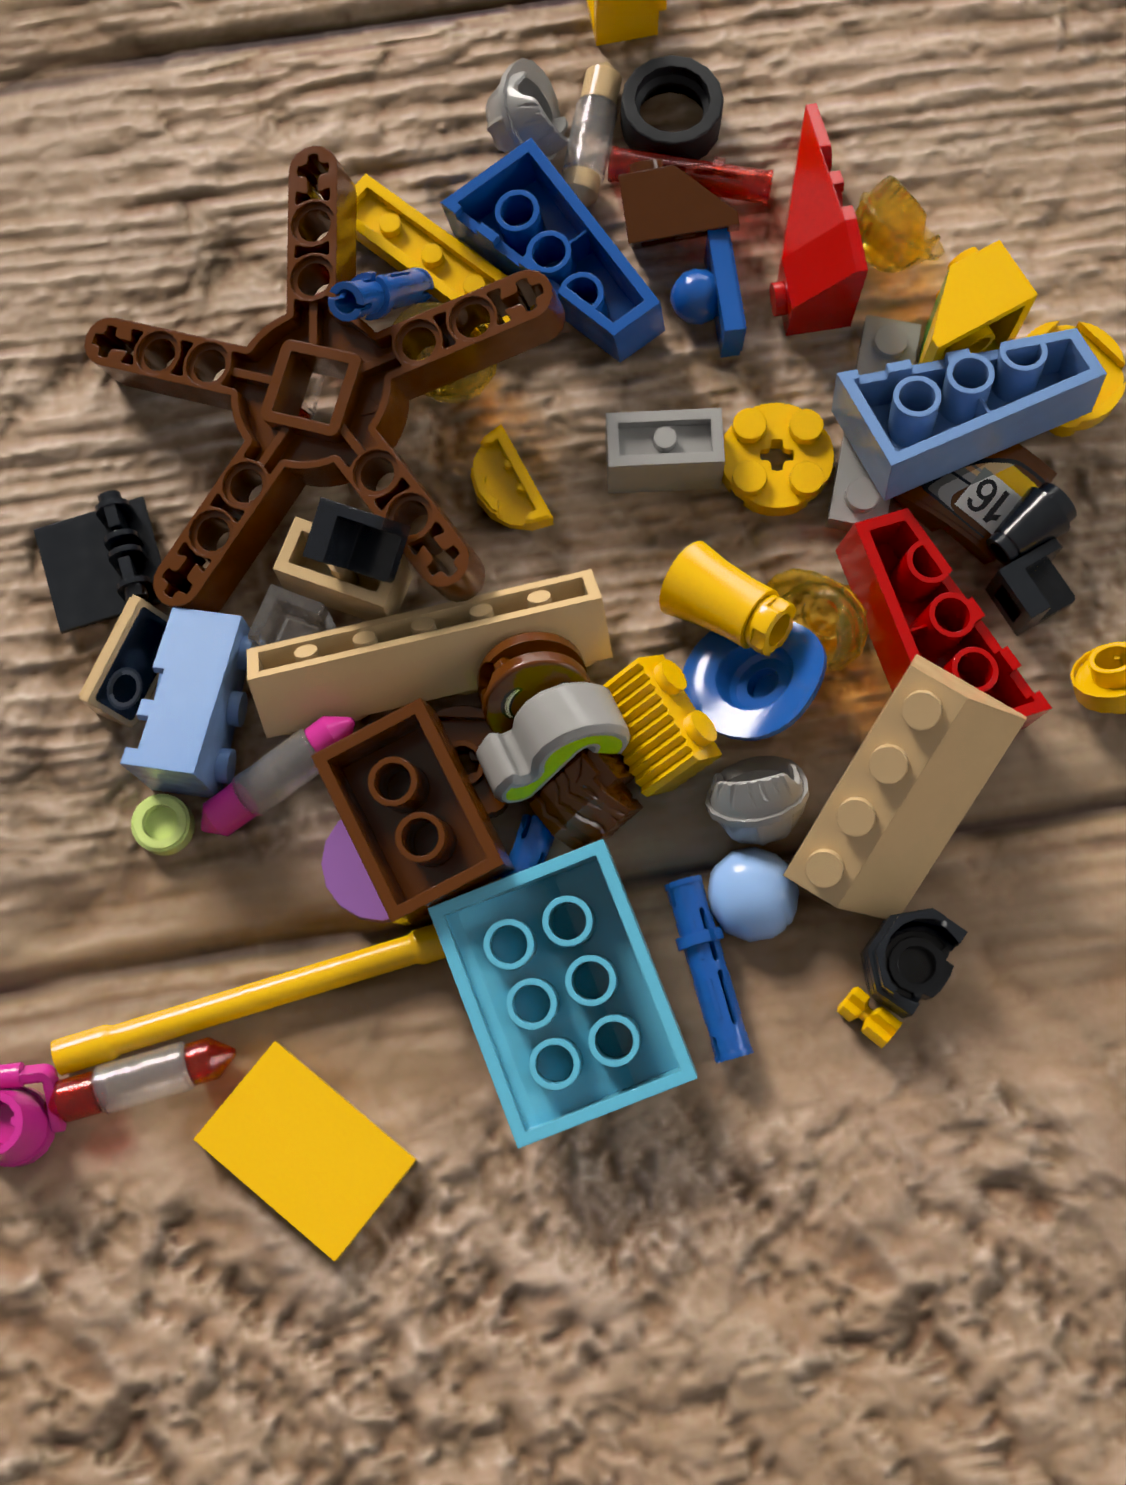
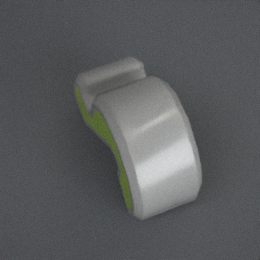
M589 682L562 683L540 691L527 700L516 713L512 729L502 734L489 733L480 744L476 753L494 798L505 803H515L531 798L584 748H588L593 753L622 754L631 738L629 729L608 688Z

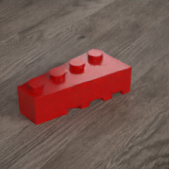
M909 508L853 524L835 551L892 693L912 660L918 654L1026 716L1027 719L1020 730L1025 729L1052 709L1040 690L1034 693L1017 670L1022 665L1009 647L1002 648L982 621L986 615L974 598L967 599L949 574L952 572V568Z

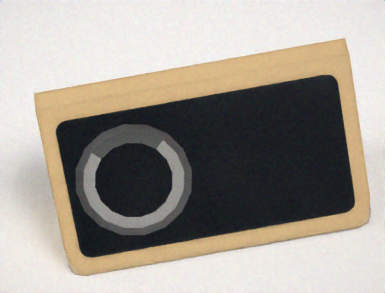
M134 594L132 597H129L79 694V699L96 714L128 728H133L138 722L136 714L141 699H150L158 683L159 673H154L152 667L169 617L141 597Z

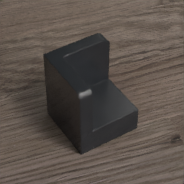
M320 497L303 556L325 564L348 569L383 582L392 583L395 580L411 526Z
M1053 538L999 569L985 588V591L1016 636L1062 611L1075 601V595L1052 563V560L1063 548L1057 538Z

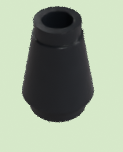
M1045 482L1039 488L1030 487L997 527L994 534L986 540L987 547L998 561L1008 565L1053 538H1058L1070 530V522L1077 516L1076 508L1070 498L1052 483Z

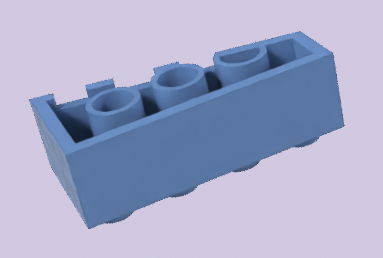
M1074 328L1001 342L999 349L970 353L969 348L946 352L945 359L912 365L911 360L908 359L887 363L884 371L859 375L858 369L836 373L831 411L881 497L886 501L1092 412L1107 373L1078 329Z

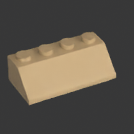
M916 654L793 856L783 876L839 909L886 919L890 915L903 913L1027 717Z

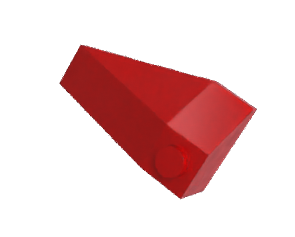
M817 103L805 106L777 282L770 283L769 289L772 313L774 317L782 316L786 336L851 327L868 273L854 208L852 205L843 206L842 192H844V180L841 171H831L832 147Z

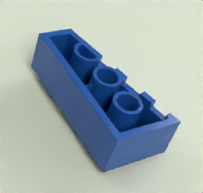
M529 138L440 202L453 234L504 274L509 276L528 269L544 274L550 281L564 308L565 321L621 363L665 331L661 302L532 138Z

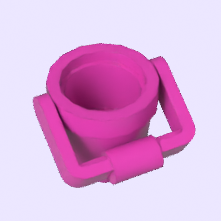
M23 1062L0 1064V1166L19 1168L34 1163L43 1156L53 1142L55 1133L66 1130L67 1120L57 1070L50 1064L42 1063L26 1066ZM42 1082L44 1094L24 1086L25 1084Z

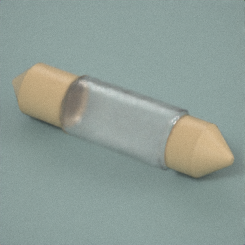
M609 62L591 66L585 73L581 97L576 103L569 135L570 142L567 144L562 168L563 179L586 208L597 201L600 184L604 181L618 115L617 102L622 77Z

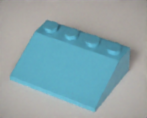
M604 839L428 908L518 1149L697 1079L695 1065Z

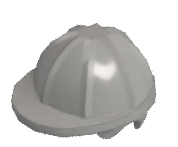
M521 58L509 65L502 75L500 84L488 98L485 107L487 131L491 134L497 149L506 154L513 151L529 138H532L549 161H551L558 151L562 150L570 142V139L564 136L568 122L565 117H560L558 99L552 84L544 71L534 61Z
M757 756L744 759L726 767L721 773H716L713 776L712 784L707 791L706 810L712 820L717 821L733 840L739 843L765 846L767 843L786 838L791 829L797 824L809 799L808 781L803 770L790 759L778 756Z

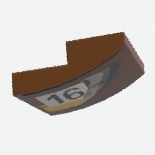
M1018 443L895 496L893 499L903 508H909L914 517L931 532L943 528L980 562L988 564L996 561V558L988 549L986 540L994 534L997 527L1030 487L1039 488L1045 482L1051 483L1057 473Z

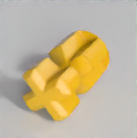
M853 987L837 1006V1012L849 1022L857 1018L863 1021L861 1032L882 1049L898 1031L903 1022H900L882 1006L872 1010L868 1007L870 996L861 988Z

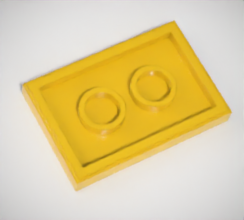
M277 1041L272 1043L193 1139L334 1262L339 1260L418 1160Z

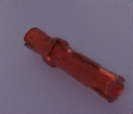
M615 145L612 147L608 165V182H619L618 175L630 173L629 165L648 159H662L663 166L675 165L718 198L768 206L774 169L764 170L726 164V158L715 156L714 162L669 154L619 148V146Z

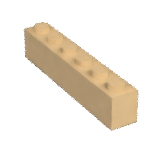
M592 569L477 595L467 601H451L246 649L247 682L266 738L305 733L304 729L322 716L352 717L354 721H359L370 714L402 708L419 698L426 702L455 694L470 695L478 692L477 673L482 660L497 644L521 633L548 632L566 638L581 653L585 667L594 664L596 661L613 658L603 599Z

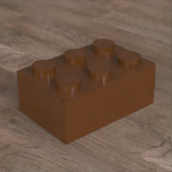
M422 698L403 706L311 755L391 923L409 925L430 914L428 908L480 888L515 869L435 709Z

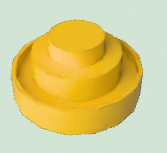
M1113 642L1101 645L1084 653L1074 663L1070 674L1076 700L1086 709L1099 713L1126 714V642Z

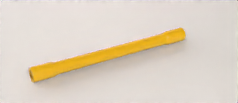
M434 924L415 929L406 936L115 1025H101L52 1040V1059L57 1072L61 1076L112 1061L121 1054L411 965L432 963L445 959L446 956Z

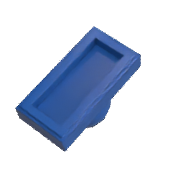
M727 228L708 230L704 254L705 269L694 268L682 273L671 289L670 301L677 317L688 324L702 325L714 319L720 357L738 356L740 351L743 350L747 326L730 232H727Z

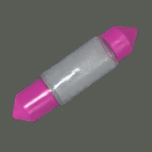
M322 716L306 729L300 728L233 777L232 783L203 803L201 830L206 833L228 837L257 815L262 816L319 775L311 755L352 734L355 726L354 719L342 716Z

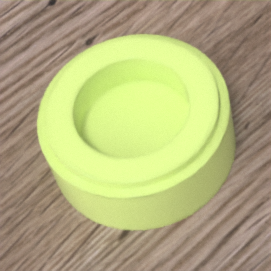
M156 794L144 799L136 807L131 819V830L135 840L143 848L153 854L166 856L175 854L188 845L194 834L195 820L189 807L180 799L169 794Z

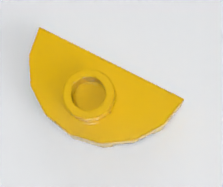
M500 424L483 437L480 442L481 447L473 459L470 476L478 504L491 519L510 529L533 531L554 525L552 514L505 429Z

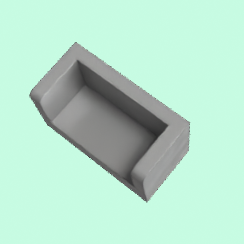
M722 408L606 413L605 447L608 494L720 489L725 465Z

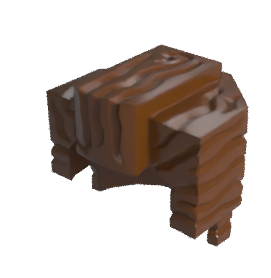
M588 748L578 752L540 790L527 799L530 808L550 833L573 850L586 846L593 841L596 842L611 837L619 827L623 826L643 809V806L637 799L633 798V794L626 786L635 776L629 773V766L623 762L624 756L621 754L593 753Z

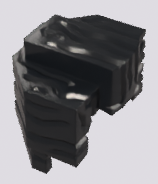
M933 908L890 915L882 921L860 953L869 996L902 1019L912 1016L920 1005L918 1002L921 998L924 1000L931 999L943 989L954 965L946 961L949 952L961 943L968 932Z

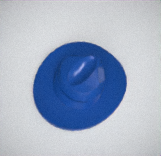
M794 621L793 628L781 647L775 649L770 656L762 655L752 648L744 649L727 638L710 631L697 643L686 660L683 674L687 681V687L684 690L695 709L703 712L710 718L718 734L743 741L766 739L792 726L809 708L825 676L827 667L826 651L821 641L812 631Z

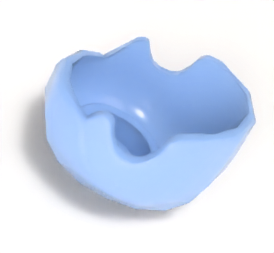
M755 846L732 850L712 869L708 884V903L712 916L725 933L748 942L772 939L792 923L798 906V884L783 876L788 864L776 853Z

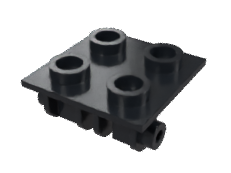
M117 490L105 491L98 496L99 503L95 506V511L33 529L59 629L62 634L120 616L129 597H132L133 594L141 597L152 606L162 603L156 596L153 588L154 575L162 560L143 496L127 500L122 498L121 493Z

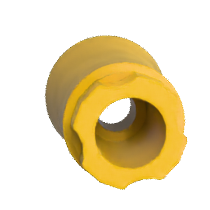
M696 541L690 544L677 556L664 578L659 596L660 609L664 614L699 625L727 638L744 649L752 648L765 656H770L775 649L781 647L793 628V619L797 611L795 605L779 597L776 590L757 581L729 563L703 541Z

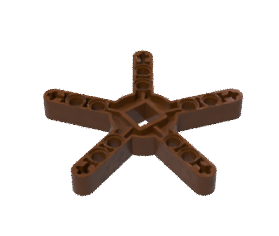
M311 146L304 148L296 154L290 164L288 179L287 310L285 315L265 326L251 340L247 347L119 318H104L97 321L89 329L85 337L84 347L86 355L93 363L119 383L132 388L231 410L237 429L245 440L159 565L153 581V588L158 599L171 608L179 607L218 613L306 485L333 487L347 483L353 486L375 515L408 526L411 525L415 518L421 515H428L426 526L420 532L408 536L403 554L419 575L447 600L462 602L476 596L482 589L485 581V568L480 558L394 448L402 436L407 422L409 400L545 344L558 336L565 323V311L548 278L535 270L519 271L379 332H375L360 318L349 322L341 321L330 311L328 297L340 296V294L330 292L336 283L351 281L356 277V188L329 149L323 146ZM328 232L326 236H324L321 240H318V238L323 233ZM328 284V286L323 292H321L318 295H315L319 288H321L323 285ZM535 304L537 305L535 309L530 310V307ZM508 315L510 321L505 323L502 317ZM489 323V327L483 334L477 337H470L474 328L481 324ZM435 346L430 356L417 361L418 355L422 350ZM174 358L172 363L166 368L167 364ZM225 369L222 375L214 381L216 374ZM312 373L343 379L330 424L298 417ZM394 472L390 485L381 491H376L378 481L384 475ZM262 484L260 494L249 502L251 492ZM229 532L226 544L217 550V543L220 537ZM443 550L454 560V565L457 568V571L451 576L447 568L436 557ZM205 562H209L210 564L208 565V567L204 568L203 565L205 564Z

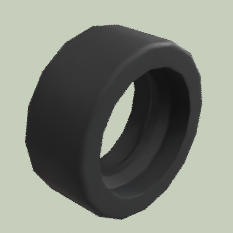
M669 55L653 58L639 66L626 81L621 99L620 125L625 143L637 157L642 160L662 159L663 166L675 165L676 167L691 165L703 158L712 149L719 136L724 104L720 82L708 67L687 57ZM670 92L683 94L695 100L703 109V117L701 122L688 130L669 132L658 130L647 124L640 115V109L642 104L653 96Z

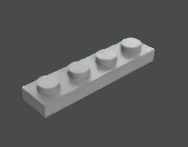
M866 315L855 369H858L859 375L884 371L887 363L908 359L911 360L912 365H915L922 325ZM843 432L825 527L849 531L856 522L888 514L890 499L883 500Z

